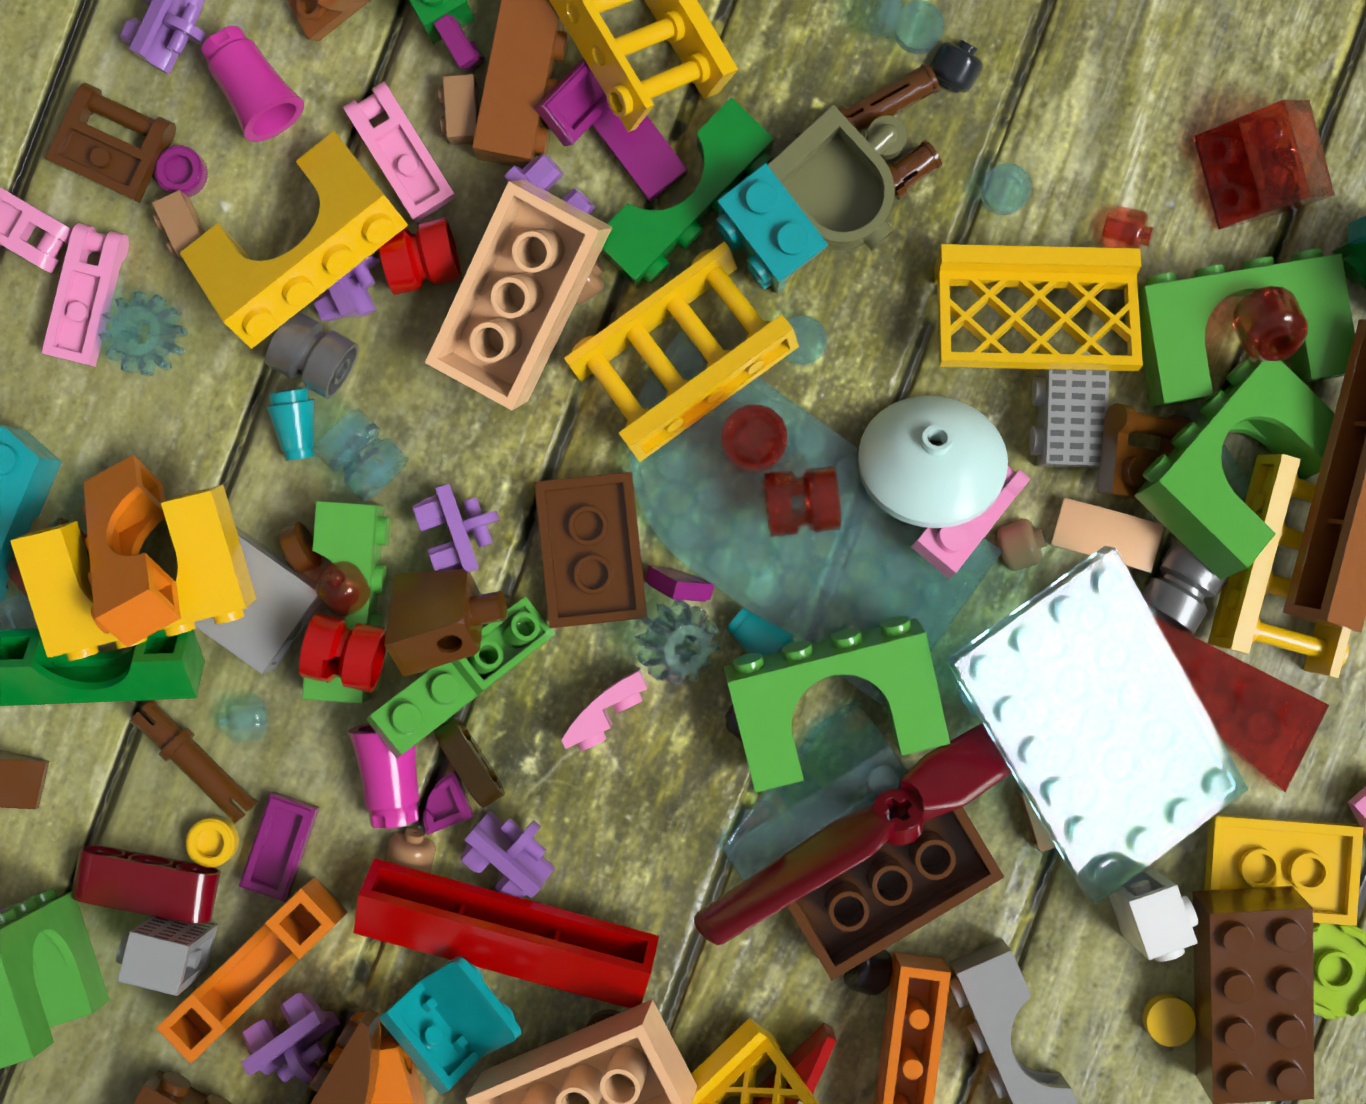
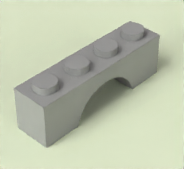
M1001 939L950 961L949 963L955 977L950 979L949 987L959 1008L968 1005L975 1022L967 1025V1028L979 1054L988 1051L994 1067L986 1071L998 1098L1001 1099L1007 1096L1010 1104H1078L1072 1088L1061 1073H1045L1030 1069L1014 1057L1011 1047L1013 1021L1020 1008L1031 997V994L1013 952L1004 940Z

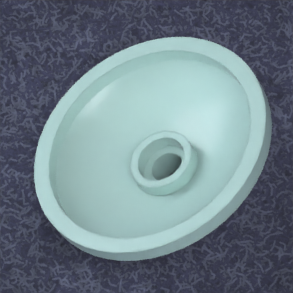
M928 395L915 396L895 402L883 409L872 419L861 438L858 453V469L867 493L885 512L912 525L927 528H945L961 525L975 519L995 502L1006 479L1008 458L1000 433L985 415L961 401L943 396ZM937 440L944 443V445L935 446L929 441Z

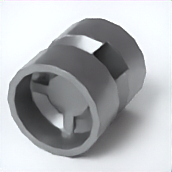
M299 311L276 330L268 346L265 363L291 379L302 375L305 387L330 399L339 391L349 376L358 356L359 345L334 330L323 334V324Z
M1173 542L1159 567L1164 575L1163 578H1150L1136 601L1148 612L1171 626L1188 634H1194L1208 612L1203 600L1216 597L1229 577L1220 580L1185 545Z

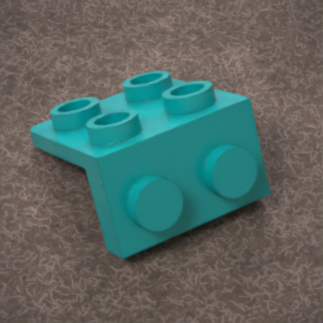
M767 163L717 201L718 218L716 222L719 225L717 227L719 234L733 251L741 247L749 257L746 259L749 264L746 268L763 290L771 286L775 293L778 294L785 288L787 278L828 247V243Z
M461 956L455 957L419 979L379 1016L380 1021L440 1095L449 1091L480 1058L515 1041L521 1034V1029L516 1023L511 1009L496 998L484 983L479 969Z

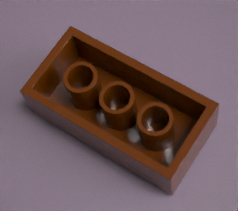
M962 807L924 821L922 833L914 842L906 845L885 843L867 860L787 907L832 981L1003 879L1004 875ZM907 814L897 818L904 822L907 820Z
M1293 886L1192 891L1193 907L1198 918V925L1193 926L1198 944L1193 945L1197 1079L1212 1104L1314 1099L1312 906Z

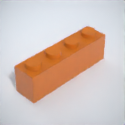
M899 952L893 953L892 975L888 991L874 1104H934L951 972L942 958Z

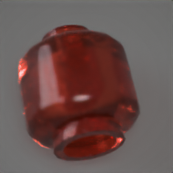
M1267 286L1256 289L1240 300L1233 312V326L1239 341L1246 353L1257 360H1284L1298 350L1308 335V321L1294 294L1284 287Z

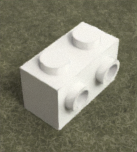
M1150 866L1104 882L1123 938L1148 960L1155 959L1158 962L1170 961L1182 956L1185 953L1184 948L1198 944L1192 928L1198 925V918L1191 901L1187 896L1181 897L1177 884Z

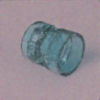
M358 408L339 420L322 437L315 447L314 453L333 472L343 471L345 473L344 483L362 502H366L382 491L403 470L408 463L409 457L391 439H380L378 437L380 428Z

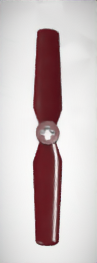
M1056 681L950 740V744L940 746L925 754L901 779V789L885 791L875 799L873 806L872 804L832 821L698 911L694 916V924L697 930L709 942L722 945L867 860L885 843L906 845L914 842L922 833L924 821L964 807L1086 721L1089 714L1084 701L1072 687L1064 682ZM894 812L899 817L907 814V820L902 822L897 817L889 820V814Z

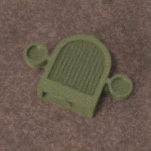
M833 104L771 161L768 166L828 243L827 249L849 250L866 244L872 251L894 231L886 222L893 205L895 186L892 173L885 160L892 159L901 153L907 141V130L900 119L885 115L878 117L871 123L865 139Z

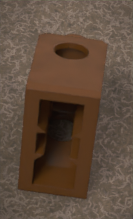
M464 569L395 574L384 646L403 677L473 656L480 650L483 624L505 621L507 619L505 597L501 591L481 594L471 573Z

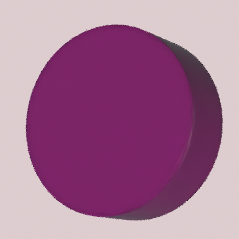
M172 146L164 150L157 158L155 177L159 185L170 194L180 190L188 197H192L204 188L208 178V169L202 157L192 149L185 146Z

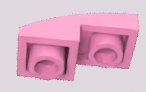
M641 668L609 686L584 708L561 740L565 749L577 744L579 750L584 751L605 741L607 738L604 731L610 729L613 724L606 708L613 705L616 713L643 701L640 692L648 688V683Z

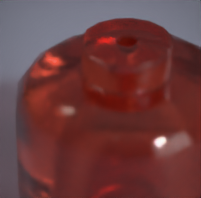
M1118 206L1114 208L1111 213H1108L1101 238V241L1104 242V248H1140L1141 251L1142 245L1150 246L1154 227L1148 226V214L1144 210Z
M341 561L330 565L323 570L316 581L315 591L318 598L328 611L336 616H348L358 612L366 605L371 596V587L369 588L367 579L359 567L351 562Z

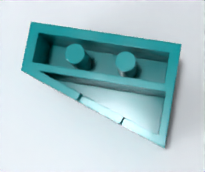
M5 425L0 427V602H3L9 589L6 585L16 563L10 540L29 532L34 518L39 517L62 463L57 456L27 430Z

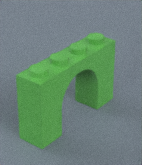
M1311 249L1292 254V262L1274 264L1273 257H1263L1243 262V270L1225 272V265H1214L1195 270L1194 278L1177 280L1176 273H1165L1146 278L1147 285L1138 289L1142 359L1150 408L1197 401L1213 396L1205 347V330L1208 319L1215 307L1223 299L1237 296L1255 299L1268 306L1277 315L1285 331L1291 370L1304 383L1343 377L1348 364L1355 331L1342 253L1323 256L1322 249Z
M1272 351L1255 362H1252L1249 358L1244 359L1227 375L1226 380L1230 383L1224 392L1221 389L1216 391L1213 396H1210L1200 406L1198 411L1203 415L1197 423L1193 421L1188 423L1174 436L1170 443L1176 448L1168 457L1163 454L1148 466L1142 474L1147 481L1134 495L1220 580L1248 569L1276 535L1236 495L1225 477L1221 454L1228 432L1251 436L1266 446L1273 454H1285L1301 459L1297 474L1299 479L1305 480L1320 471L1334 417V412Z
M907 616L891 617L883 620L880 623V627L861 632L856 628L844 629L833 633L829 640L813 644L810 641H796L785 645L782 648V652L762 656L760 653H749L734 659L733 664L723 666L755 793L804 781L792 733V716L795 706L803 693L816 682L830 676H858L870 681L882 691L892 738L901 756L950 744L927 634L917 618L909 619Z
M54 888L28 896L24 898V901L6 907L3 912H0L1 1069L32 1059L53 1044L54 1039L50 1027L93 1014L110 1001L79 903L71 898V892L56 896Z

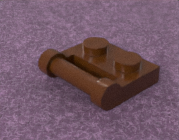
M84 82L77 88L45 159L52 164L140 203L155 172L157 158L171 145L175 137L176 125L162 117L153 119L103 96L99 88ZM95 113L146 136L141 149L88 125L89 117Z
M1120 403L1111 405L1106 411L1104 418L1097 493L1137 499L1134 495L1147 481L1142 476L1143 472L1161 455L1165 454L1167 457L1176 448L1170 443L1171 440L1192 420L1179 415H1171L1168 418L1139 413L1136 412L1134 407ZM1133 431L1159 436V451L1128 445V435Z

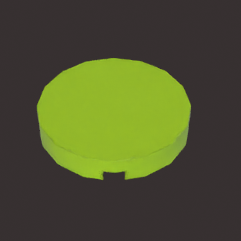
M1313 923L1314 1014L1326 1019H1339L1337 1017L1348 1015L1353 1017L1366 1010V932L1361 928L1353 925Z

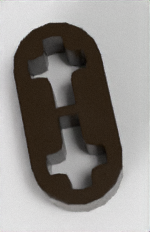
M453 717L434 730L442 750L474 800L482 808L505 795L504 788L495 771L466 726L458 717Z

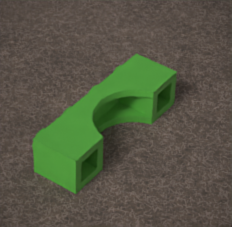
M316 501L313 551L329 559L339 569L345 579L349 595L348 610L345 617L348 628H353L357 623L384 628L383 614H377L378 595L385 594L388 578L387 566L381 565L382 545L388 546L391 535V519L389 516H384L385 507ZM381 674L373 692H378ZM338 677L329 683L304 678L302 699L349 703H364L371 700L372 692L343 687Z

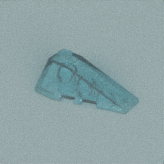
M856 699L815 725L798 749L797 754L804 781L767 790L722 846V849L744 881L832 821L872 804L873 806L875 799L885 791L901 789V779L908 772Z

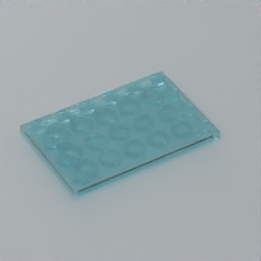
M1103 546L945 660L1085 897L1096 905L1248 790L1246 783L1115 547Z

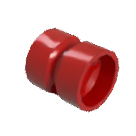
M446 217L419 223L416 234H412L405 227L379 248L384 273L393 295L416 291L420 289L425 279H428L434 286L462 280L456 244Z
M315 613L308 625L299 660L300 676L326 683L338 677L343 687L369 693L373 692L379 680L387 649L384 646L386 629L364 623H357L353 628H348L345 619Z

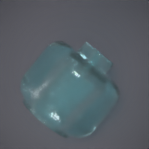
M256 693L228 697L224 702L225 712L218 713L220 732L228 731L229 739L233 743L239 744L261 740L265 737L266 730H269L265 701L261 700V697Z

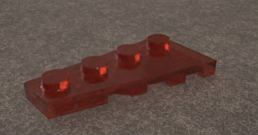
M1149 616L1130 652L1132 664L1172 699L1178 701L1191 712L1208 730L1213 731L1227 743L1244 761L1266 777L1265 779L1273 786L1286 793L1329 705L1156 617Z

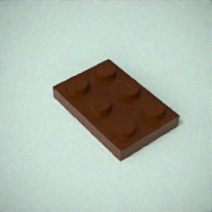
M624 472L534 482L549 628L648 618L633 473Z

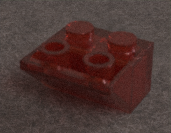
M1283 99L1193 136L1218 230L1286 213L1335 196L1310 100Z

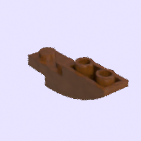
M370 1008L360 1022L351 1018L335 1043L336 1046L343 1049L334 1065L325 1061L309 1086V1089L317 1093L311 1104H371L379 1067L380 1028L379 1013Z

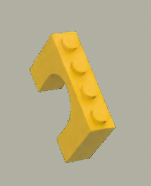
M335 131L296 160V163L317 190L320 199V208L316 222L308 235L296 247L274 259L264 261L251 260L247 252L217 223L180 252L183 260L223 323L251 349L408 226L403 217Z
M223 484L174 496L162 502L161 506L178 563L175 582L177 584L181 619L160 630L164 629L165 635L168 637L195 629V621L213 617L215 624H223L244 617L243 609L249 607L257 598ZM77 521L29 532L10 540L47 658L66 654L68 661L82 659L98 653V645L114 641L117 649L126 648L113 634L102 632L92 618L93 594L92 586L88 579L90 561ZM146 637V638H144V639H142V640L136 642L135 644H133V645H131V646H134V645L140 644V643H142V642H145V641L148 640V639H147V637Z

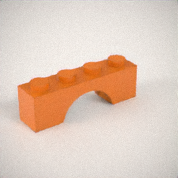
M134 454L84 481L85 504L82 506L87 522L88 534L85 538V544L90 558L88 579L92 586L93 594L91 615L95 624L102 632L113 634L126 647L181 619L176 582L146 553L139 554L147 536L165 518L161 503L165 501L163 484Z
M314 877L289 899L235 954L162 1021L156 1029L191 1064L280 977L322 939L348 911Z

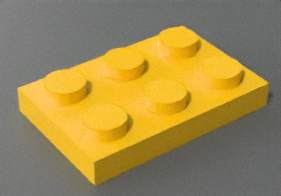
M1210 813L1204 891L1293 886L1312 906L1313 923L1357 926L1364 827L1347 823Z

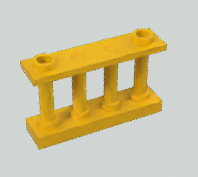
M549 0L606 94L610 109L620 118L628 132L635 130L653 108L652 98L692 82L703 99H707L718 94L739 70L698 0H645L657 22L616 38L613 37L600 13L634 0ZM664 40L669 41L682 64L640 81L625 56Z
M725 242L715 249H707L695 257L689 268L598 334L590 335L580 340L574 346L572 353L564 358L580 382L594 374L627 419L626 428L621 430L619 435L639 463L799 347L794 329L781 314L773 321H764L728 276L737 269L731 250ZM711 287H713L748 332L747 340L731 351L723 350L689 306V303ZM672 316L708 362L707 369L692 380H684L649 334ZM632 345L668 391L666 398L652 409H643L609 363Z
M1285 454L1257 455L1245 504L1276 535L1248 569L1230 576L1223 586L1207 644L1249 654L1251 644L1254 641L1307 655L1304 671L1339 678L1341 667L1346 662L1349 654L1348 640L1351 633L1350 630L1315 624L1313 635L1310 636L1260 622L1259 614L1264 595L1269 593L1287 598L1291 579L1275 575L1272 572L1277 547L1281 545L1299 550L1304 532L1287 527L1284 522L1289 501L1293 497L1311 503L1316 483L1299 479L1297 471L1301 459Z

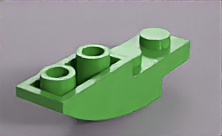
M525 596L507 610V619L505 621L489 623L482 629L480 650L475 655L430 669L373 712L366 720L398 759L551 639L555 633L549 628V625Z

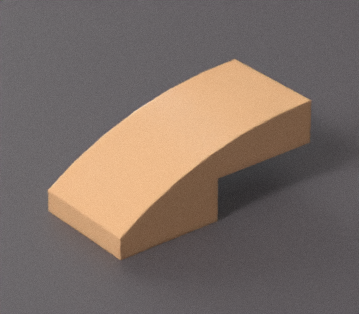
M1064 498L1051 545L1060 549L1099 558L1105 562L1153 573L1165 526L1121 512Z

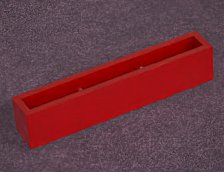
M375 858L358 894L353 933L449 960L461 956L469 963L482 969L629 1009L642 1004L659 941V935Z

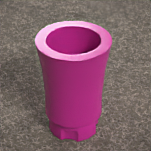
M224 27L218 33L206 39L201 47V51L208 62L209 72L223 91L248 141L260 142L271 139L287 130L298 120L304 110V101L283 81L266 60L255 42L248 39L240 27Z
M369 723L348 730L357 758L363 786L365 808L369 810L371 827L398 828L418 821L417 802L420 799L417 783L416 745L397 759Z

